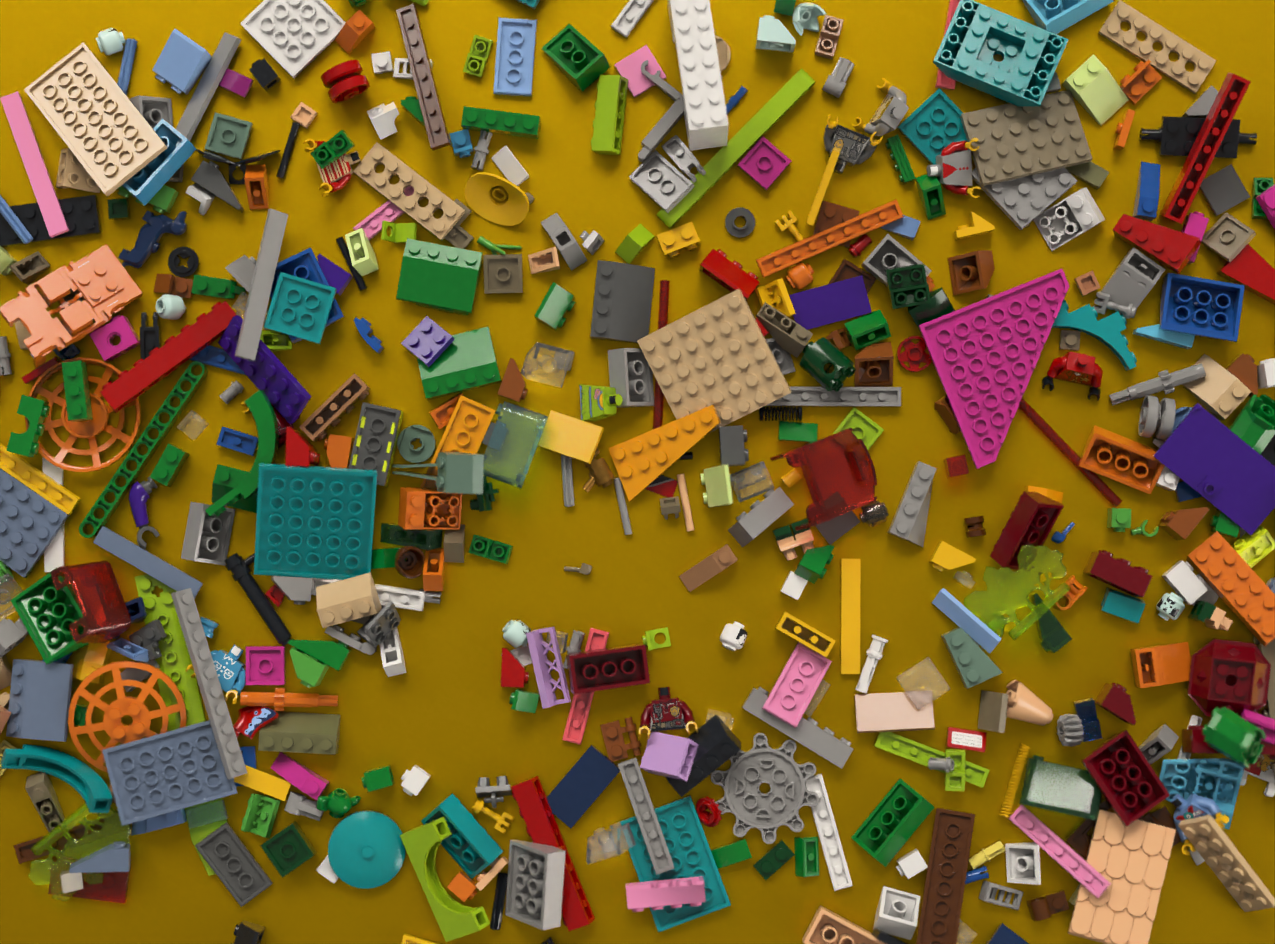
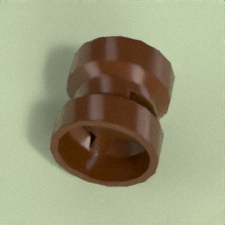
M983 516L964 519L965 525L968 528L966 532L967 538L986 535V530L983 528Z

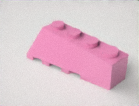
M703 876L626 883L628 909H632V912L644 911L646 907H651V910L663 909V906L671 905V908H680L682 904L690 903V906H700L702 902H705Z

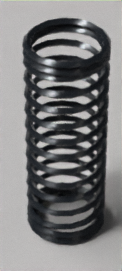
M764 406L759 408V420L763 421L764 412L765 421L767 420L768 410V420L770 421V414H772L773 421L775 410V421H777V412L780 421L781 411L782 421H784L785 410V420L787 421L789 413L790 421L792 409V421H794V412L796 421L797 418L799 421H802V406H798L797 409L796 406L794 408L792 406L789 408L788 406L787 410L785 406L784 408L781 406L780 410L778 406L777 408L774 406L773 409L772 406H770V409L768 406L766 408Z

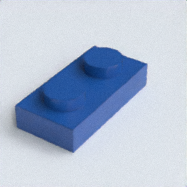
M222 426L216 445L254 456L259 440L258 437Z

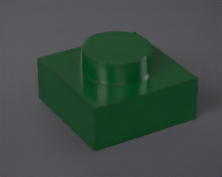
M127 198L108 199V216L110 220L129 218Z

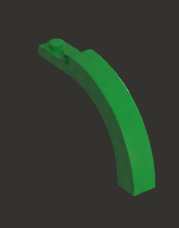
M263 390L257 391L244 401L255 419L258 430V451L254 464L242 482L205 510L209 516L216 515L218 517L226 511L225 506L229 503L233 505L241 499V494L245 499L250 498L258 490L259 463L274 464L279 442L278 424L274 409Z

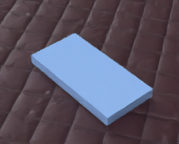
M499 18L494 94L532 97L537 20Z

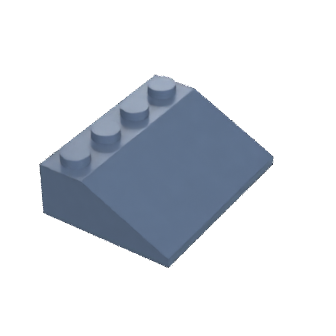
M13 659L8 710L11 712V715L7 721L6 736L67 742L68 714L74 664L59 662L46 664L45 661Z

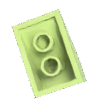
M1094 54L1062 83V86L1066 90L1071 91L1076 101L1100 126L1129 100L1108 69Z
M728 464L704 469V473L700 474L701 484L706 487V493H703L704 504H708V508L732 505L733 499Z

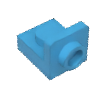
M468 129L449 133L456 157L465 158L474 152Z

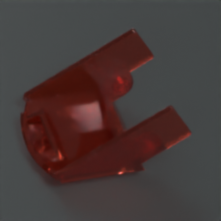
M852 428L770 457L771 461L786 457L791 467H801L813 503L806 508L808 522L796 526V531L816 526L877 500V496H875L877 479L872 459L863 441L857 439L852 433L854 431Z

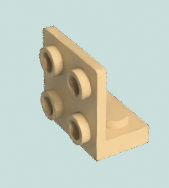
M69 148L61 150L56 188H73L99 193L100 187Z

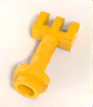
M791 210L788 211V215L791 217L790 220L784 214L781 216L785 221L784 224L779 219L775 221L782 232L788 229L797 242L804 239L794 225L799 220Z
M477 799L471 808L475 814L481 812L496 821L494 828L503 834H506L507 830L501 827L502 824L508 828L511 826L505 819L508 818L511 821L515 819L513 815L506 811H503L501 815L493 812L484 806V800Z

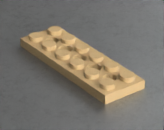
M1121 0L1118 1L1098 34L1144 63L1149 59L1151 61L1150 65L1154 69L1194 94L1198 91L1216 62L1215 59ZM1127 22L1130 30H1121L1120 23ZM1143 32L1146 35V40L1143 42L1137 40L1136 34ZM1154 42L1162 45L1160 52L1153 50L1152 44ZM1169 53H1176L1178 55V61H1170L1168 57ZM1185 63H1192L1194 71H1186Z
M378 142L375 143L353 171L441 241L466 212ZM379 164L385 165V170L382 173L375 172V168ZM392 176H399L400 180L397 184H390ZM407 187L414 188V193L411 196L404 194V190ZM422 198L429 200V204L426 207L419 206V201ZM438 209L443 210V216L440 219H436L433 216L434 212Z
M1211 815L1182 820L1180 822L1179 828L1244 912L1275 907L1273 895Z

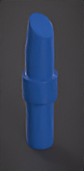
M744 86L728 100V103L725 105L727 114L733 107H736L740 99L748 91Z

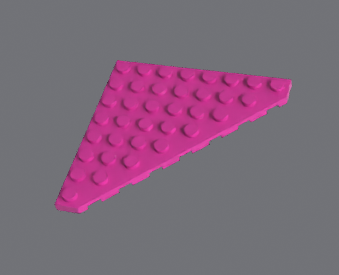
M1063 269L918 326L976 469L996 461L998 452L1004 442L1032 372L1061 308L1063 299L1069 289V283Z

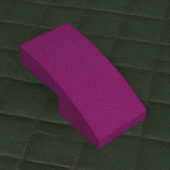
M227 68L218 86L246 98L253 80Z

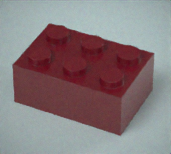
M1105 550L1092 552L1084 569V574L1134 597H1144L1153 577L1148 574L1149 570L1140 566L1132 567L1130 566L1131 562L1122 558L1114 559L1112 558L1113 554Z

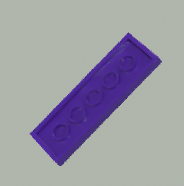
M239 315L233 316L218 344L256 387L264 391L271 404L289 424L294 423L312 396L261 339L255 361L235 356L243 319Z

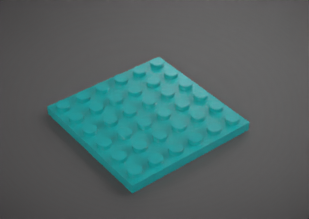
M259 463L254 575L343 580L371 572L377 470Z

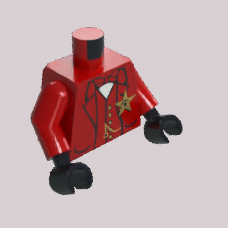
M1068 352L1064 356L1055 358L1052 361L1047 372L1048 376L1042 379V388L1044 389L1045 385H1049V391L1054 389L1053 378L1093 386L1089 389L1088 399L1090 400V396L1095 394L1098 401L1101 392L1098 387L1101 386L1103 371L1095 363V357Z

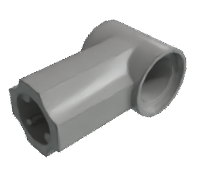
M840 57L822 90L839 98L855 64L846 58Z
M290 791L284 811L294 815H303L317 821L321 820L324 813L323 810L316 808V801L307 799L305 795Z

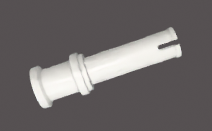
M873 634L871 636L873 639L870 648L866 650V662L855 690L866 694L878 660H881L883 657L882 651L885 643H888L887 639Z

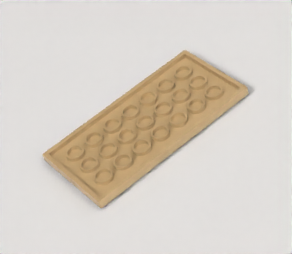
M84 42L24 89L107 197L168 148Z

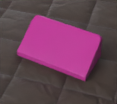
M1244 709L1241 717L1254 726L1263 729L1266 735L1263 741L1275 744V719Z

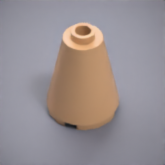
M1013 680L1006 686L1008 688L1006 692L1008 694L1006 717L1041 726L1052 721V709L1020 681Z

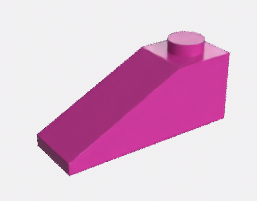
M283 752L279 753L271 766L272 770L315 800L323 794L329 784L328 780Z

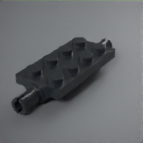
M1162 116V123L1158 129L1141 128L1140 133L1148 135H1140V140L1157 141L1159 143V155L1188 156L1206 118ZM1232 119L1215 157L1237 158L1238 145H1256L1257 140L1249 138L1257 139V133H1240V119Z

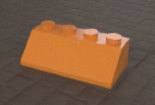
M1094 425L1087 439L1079 466L1150 495L1165 465L1153 456L1157 452L1156 449Z

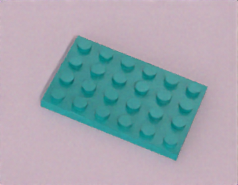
M691 795L654 809L675 867L666 872L656 875L636 816L618 822L640 882L703 876L705 902H702V905L690 906V903L682 904L680 908H671V905L663 906V909L651 910L658 932L731 906Z

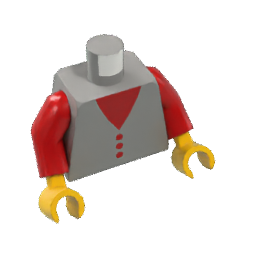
M972 138L970 142L959 141L949 144L942 150L941 154L936 155V164L927 166V175L929 177L936 176L943 188L954 194L967 196L970 194L973 198L980 197V195H975L973 191L974 189H981V187H969L973 186L971 151H977L980 146L973 147L972 142H977L979 139Z

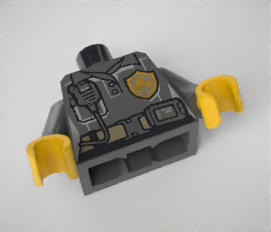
M831 114L827 116L828 125L823 137L825 150L829 153L830 157L834 147L841 149L833 171L842 174L846 165L854 167L855 164H862L869 159L875 151L877 144L883 140V135L880 140H876L874 138L875 131L871 137H867L838 125V116L836 121H830Z

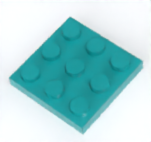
M940 88L897 127L931 165L936 164V155L941 154L942 150L949 144L967 141L960 118L963 112Z
M280 272L264 328L320 344L337 289Z

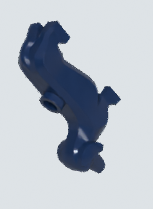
M147 210L142 218L147 224L140 229L134 249L129 251L123 248L118 258L125 261L122 263V266L142 267L151 253L155 254L160 247L158 242L165 233L175 236L183 235L187 230L185 223L187 212H180L172 220L165 215L154 216L153 212Z

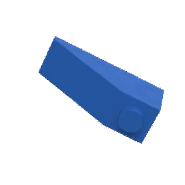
M1141 162L1133 210V217L1147 221H1152L1156 218L1159 201L1160 164Z

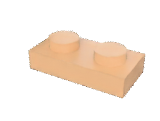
M504 856L501 859L497 857L490 864L492 869L488 873L483 871L476 879L478 883L475 886L481 891L508 863V860Z

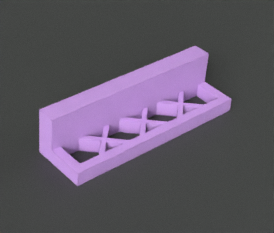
M555 627L537 629L526 633L542 708H550L556 704L571 702ZM550 632L551 641L549 644L543 641L542 633ZM549 650L555 654L553 663L547 659L546 654ZM553 669L559 673L558 681L551 677ZM557 687L563 691L564 699H556L555 691Z

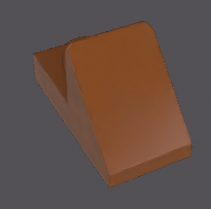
M157 273L153 292L192 299L193 280L176 277L171 274Z

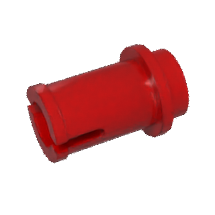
M863 234L853 245L849 246V253L855 258L861 256V252L872 243L871 238Z

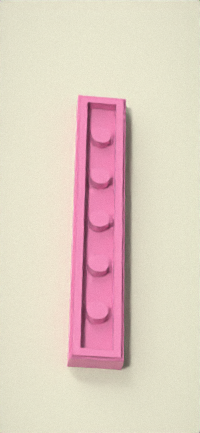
M1023 804L1009 818L1095 897L1099 898L1110 886L1111 883Z

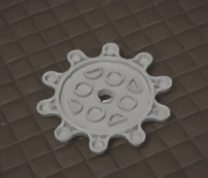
M757 733L753 738V748L750 751L740 750L730 758L731 767L728 770H715L712 772L711 781L716 785L722 786L725 791L723 798L717 800L715 804H719L718 809L722 811L721 814L730 812L735 815L736 823L733 827V833L737 837H743L749 829L757 828L762 833L763 841L767 844H772L776 840V830L781 825L788 826L793 832L802 831L804 823L799 817V809L803 806L814 807L818 804L819 796L814 792L808 791L805 787V781L815 775L816 766L811 762L797 764L794 761L793 755L797 745L793 740H786L780 748L773 749L768 745L767 736L763 733ZM761 783H768L770 785L768 793L760 792L759 786Z

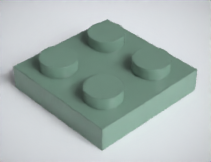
M215 112L204 149L242 160L253 123Z

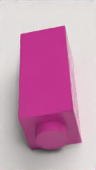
M1194 211L1186 216L1181 232L1199 237L1200 241H1202L1209 219L1205 218V215L1200 212ZM1199 247L1187 264H1192L1195 261Z

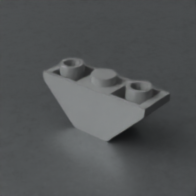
M557 212L540 222L571 271L587 261L577 241Z

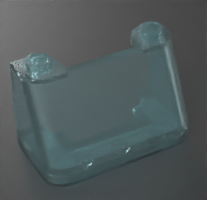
M504 401L503 404L499 403L496 414L499 416L484 454L483 475L521 489L548 416Z

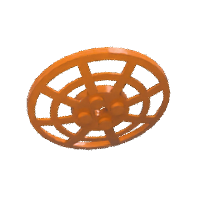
M78 357L55 364L37 379L28 397L36 398L37 394H40L48 399L50 411L48 416L45 417V423H43L45 425L44 431L48 430L52 440L61 447L56 457H53L38 440V452L44 459L64 470L92 472L109 467L128 452L136 439L140 427L141 408L139 398H136L124 407L127 408L135 405L136 419L134 430L130 437L122 432L125 422V409L123 408L119 411L117 429L109 425V413L114 412L110 405L106 406L105 402L101 399L102 395L100 393L103 390L102 387L109 382L113 373L117 376L121 373L119 369L102 360ZM81 360L86 362V364L106 368L101 379L88 376L89 382L98 383L94 394L90 393L93 420L68 421L66 400L58 396L65 389L64 382L59 384L53 392L42 387L53 374L62 369V363ZM56 403L63 407L61 419L52 421L51 411L53 404ZM25 417L26 429L28 430L29 420ZM64 426L70 433L65 443L57 436L54 428ZM103 430L113 435L106 443L98 447L95 436L99 435ZM78 437L88 438L90 449L80 450L72 446ZM117 438L126 443L125 447L115 457L101 463L99 453L109 448ZM68 452L76 455H91L93 466L78 467L68 465L62 461Z
M117 661L96 669L78 686L69 707V732L74 745L86 761L108 773L107 767L103 765L105 759L102 750L115 747L117 742L125 744L140 740L144 736L158 735L149 729L151 719L162 716V728L160 734L167 732L168 714L180 711V728L186 727V705L177 685L160 669L139 661ZM120 668H137L148 671L152 675L146 684L136 680H122ZM112 670L114 682L102 687L95 695L85 689L96 677ZM158 678L163 680L172 690L178 704L166 707L160 694L153 689ZM123 686L138 687L142 691L137 698L125 696ZM114 688L116 689L117 699L109 705L100 700V697ZM148 694L155 698L160 709L149 711L144 703ZM82 696L90 702L86 712V725L74 727L75 707L79 697ZM94 706L105 712L103 722L92 724L91 719ZM124 715H129L132 717L133 722L125 725L122 723L121 718ZM106 731L111 739L105 747L98 741L94 732ZM88 733L92 743L101 751L96 761L82 748L77 738L78 734Z

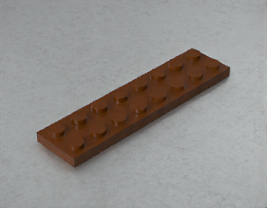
M940 808L936 809L916 944L957 943L975 814Z

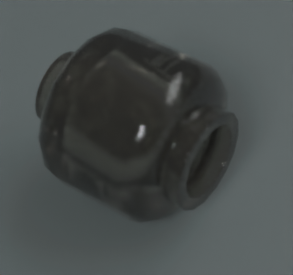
M879 500L863 504L861 506L862 512L859 513L861 522L863 524L866 523L869 527L886 522L887 516H889L884 502Z

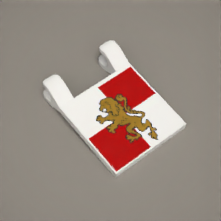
M1260 754L1255 764H1249L1250 767L1248 769L1244 768L1240 785L1244 786L1248 774L1268 782L1263 794L1267 797H1273L1275 795V777L1271 764L1275 763V755Z

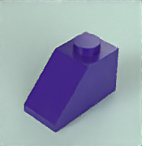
M319 253L317 256L318 263L329 286L336 288V293L341 296L353 276Z

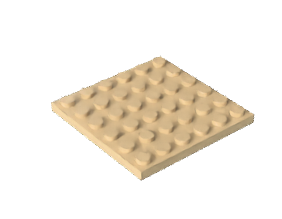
M740 289L637 340L676 419L710 405L715 406L721 423L711 432L792 392Z

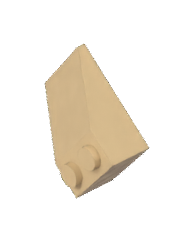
M1204 354L1194 365L1202 363L1206 376L1182 384V386L1219 421L1225 420L1252 391L1237 377Z

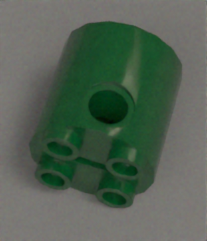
M826 337L817 340L815 343L813 341L809 342L802 351L804 355L800 360V367L827 391H839L843 386L842 382L847 377H851L856 371V368L853 367V361Z

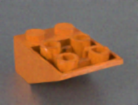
M400 487L398 525L403 529L460 530L462 493L437 492V489Z
M1188 642L1130 649L1135 686L1137 688L1189 681L1191 658Z

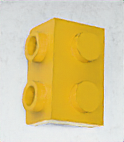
M783 278L755 289L761 307L766 302L787 317L796 314Z

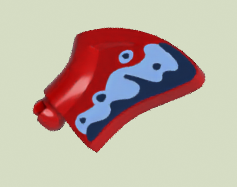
M247 706L239 709L238 719L233 725L236 737L238 738L242 734L247 738L253 739L262 727L279 716L278 713L265 706Z

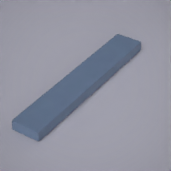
M102 526L93 542L176 591L191 588L194 599L204 584L105 526Z

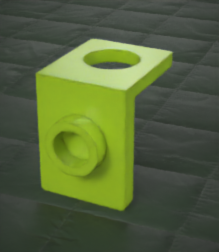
M382 221L381 239L393 243H406L407 238L416 240L417 224ZM388 226L391 229V234L389 237L386 232Z
M668 627L645 631L646 635L642 636L643 644L648 647V651L671 646ZM657 633H663L666 636L664 643L658 644L655 642L654 637Z

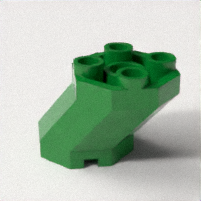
M1253 395L1228 428L1260 455L1275 435V400L1267 395H1261L1260 397Z
M1216 707L1213 710L1212 719L1209 724L1205 725L1202 735L1205 736V742L1209 747L1216 749L1247 769L1250 767L1249 764H1255L1264 746L1261 744V739L1265 740L1266 737L1263 729L1254 726L1225 707L1221 709Z

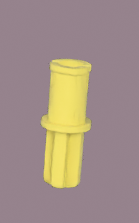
M998 841L986 849L982 848V851L969 858L968 862L974 870L987 861L991 862L990 859L1004 852L1005 847L1001 841Z

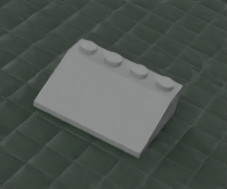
M510 840L506 916L541 930L561 926L565 850L550 845Z

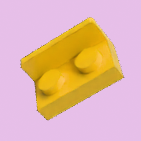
M692 221L657 235L664 257L669 256L670 258L680 255L682 250L687 249V251L698 248V244L701 242Z

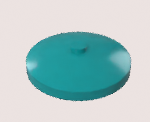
M358 811L346 816L336 825L328 843V857L335 874L348 885L362 889L379 887L389 882L401 869L406 854V849L400 838L402 831L390 817L377 811Z

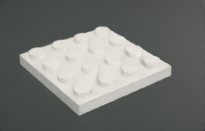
M264 0L240 24L295 78L336 39L346 22L324 0Z

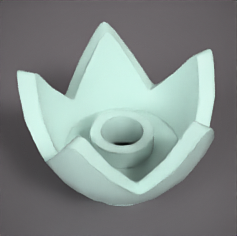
M811 2L798 4L793 12L794 27L800 36H802L804 28L819 32L817 17L827 13L820 6Z

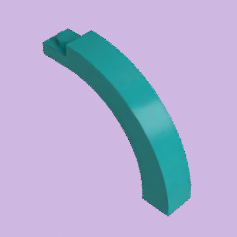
M23 744L22 749L4 750L1 760L2 769H28L53 775L77 790L85 800L89 813H109L113 800L111 791L104 780L82 761L64 752L37 745Z

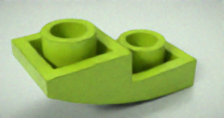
M474 35L463 72L482 77L493 40Z

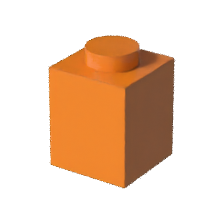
M461 870L447 886L463 902L467 898L471 901L478 892L475 890L477 888L475 886L476 883Z

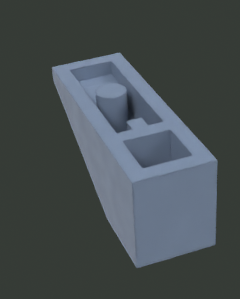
M124 841L114 842V844H110L72 863L69 873L129 872L131 867L130 844H125Z

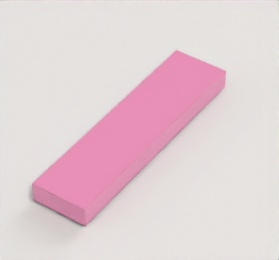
M407 187L404 190L406 196H411L414 193L413 187ZM388 200L353 227V229L363 228L370 241L382 231V221L394 222L405 212Z

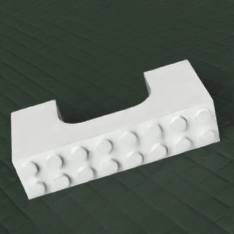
M668 0L673 42L676 45L683 92L684 118L689 150L727 146L728 119L709 0Z

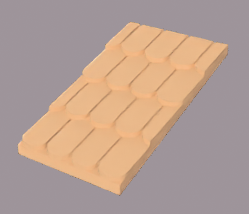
M1100 809L1097 814L1086 861L1111 884L1097 898L1080 883L1068 934L1104 944H1148L1176 829L1138 819L1125 827L1116 813Z

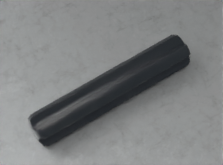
M499 872L497 876L490 929L500 930L508 876L507 873Z

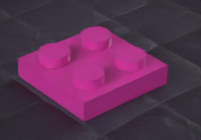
M762 136L740 161L738 167L762 188L767 190L787 168L791 160Z
M246 646V685H285V646Z

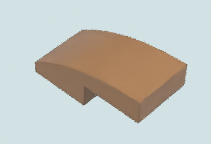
M825 15L814 55L833 60L843 19Z

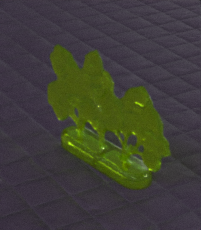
M1023 545L1018 555L1019 570L1012 572L1008 567H1001L999 570L995 567H986L983 580L988 586L987 591H974L965 597V607L975 616H980V620L1000 638L1004 634L1005 624L1007 622H1014L1016 625L1008 634L1013 640H1016L1071 589L1064 582L1054 590L1049 589L1051 579H1061L1066 575V567L1062 564L1063 553H1060L1058 550L1051 551L1047 546ZM1049 572L1052 573V576L1050 578L1048 577ZM1043 573L1046 577V581L1043 582L1045 586L1040 582V575ZM1038 583L1040 587H1034V584ZM1033 590H1042L1045 594V599L1035 607L1028 600V596ZM1028 606L1031 611L1021 621L1018 620L1015 610ZM1006 613L1009 618H1005L1003 614Z
M85 802L30 849L37 856L46 849L49 851L47 859L31 862V872L28 874V877L36 885L51 884L50 890L53 899L68 901L77 892L76 890L62 893L60 875L62 871H68L72 863L110 844H114V842L124 841L125 844L130 843L128 837L131 827L128 824L122 826L119 812L115 811L111 806L109 813H98V819L87 820L86 816L90 813ZM104 819L105 822L101 823L99 820ZM80 823L85 827V834L82 838L76 840L70 836L68 831ZM95 824L102 826V829L100 831L93 830L90 825L95 826ZM88 829L92 831L90 835L87 833ZM64 836L67 839L64 849L62 851L54 849L51 845ZM53 856L56 857L57 862L52 860ZM101 872L82 873L83 880L88 884L103 883V874Z

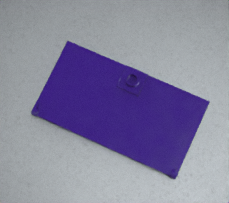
M1199 403L1190 410L1188 415L1153 455L1249 535L1254 533L1275 508V466L1206 411Z

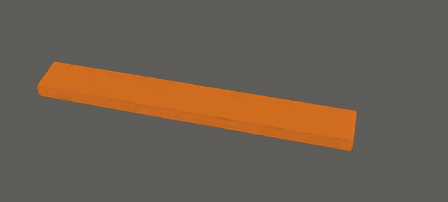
M897 199L763 256L757 259L756 263L764 278L904 216Z

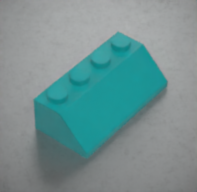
M453 793L421 820L423 824H426L441 817L445 818L451 835L446 837L441 842V845L471 879L489 866L503 852Z

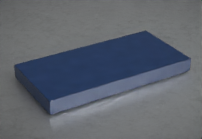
M591 745L548 795L547 800L553 814L568 827L572 828L620 772L619 767Z

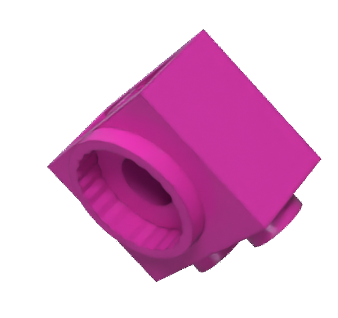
M117 315L113 317L110 323L98 327L90 334L103 360L108 363L140 345L136 332L125 316ZM119 336L121 341L118 345L114 346L113 339Z

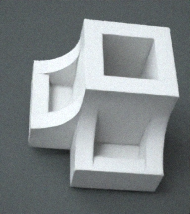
M394 102L386 106L383 103L367 111L380 140L397 132L394 121L399 115V111Z

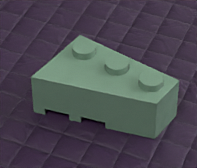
M957 627L941 635L965 688L968 689L1003 673L962 628Z

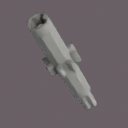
M1201 363L1172 373H1168V370L1158 373L1159 377L1110 394V401L1113 406L1164 391L1165 395L1175 391L1174 387L1205 377L1204 367Z

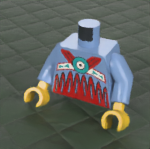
M1176 794L1171 800V803L1176 807L1173 818L1180 840L1184 843L1182 852L1185 855H1190L1188 846L1192 852H1195L1196 849L1178 826L1182 820L1211 815L1220 828H1224V824L1229 822V817L1221 815L1222 812L1213 799L1192 794L1185 800L1179 794Z

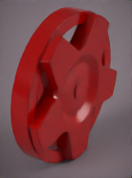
M908 337L898 346V362L908 371H922L932 361L931 356L925 352L926 344L922 337ZM912 339H917V340H920V341H919L918 343L914 344L911 340H912ZM904 345L905 351L900 353L901 348ZM903 362H909L910 367L906 366ZM921 362L926 363L923 367L919 368Z

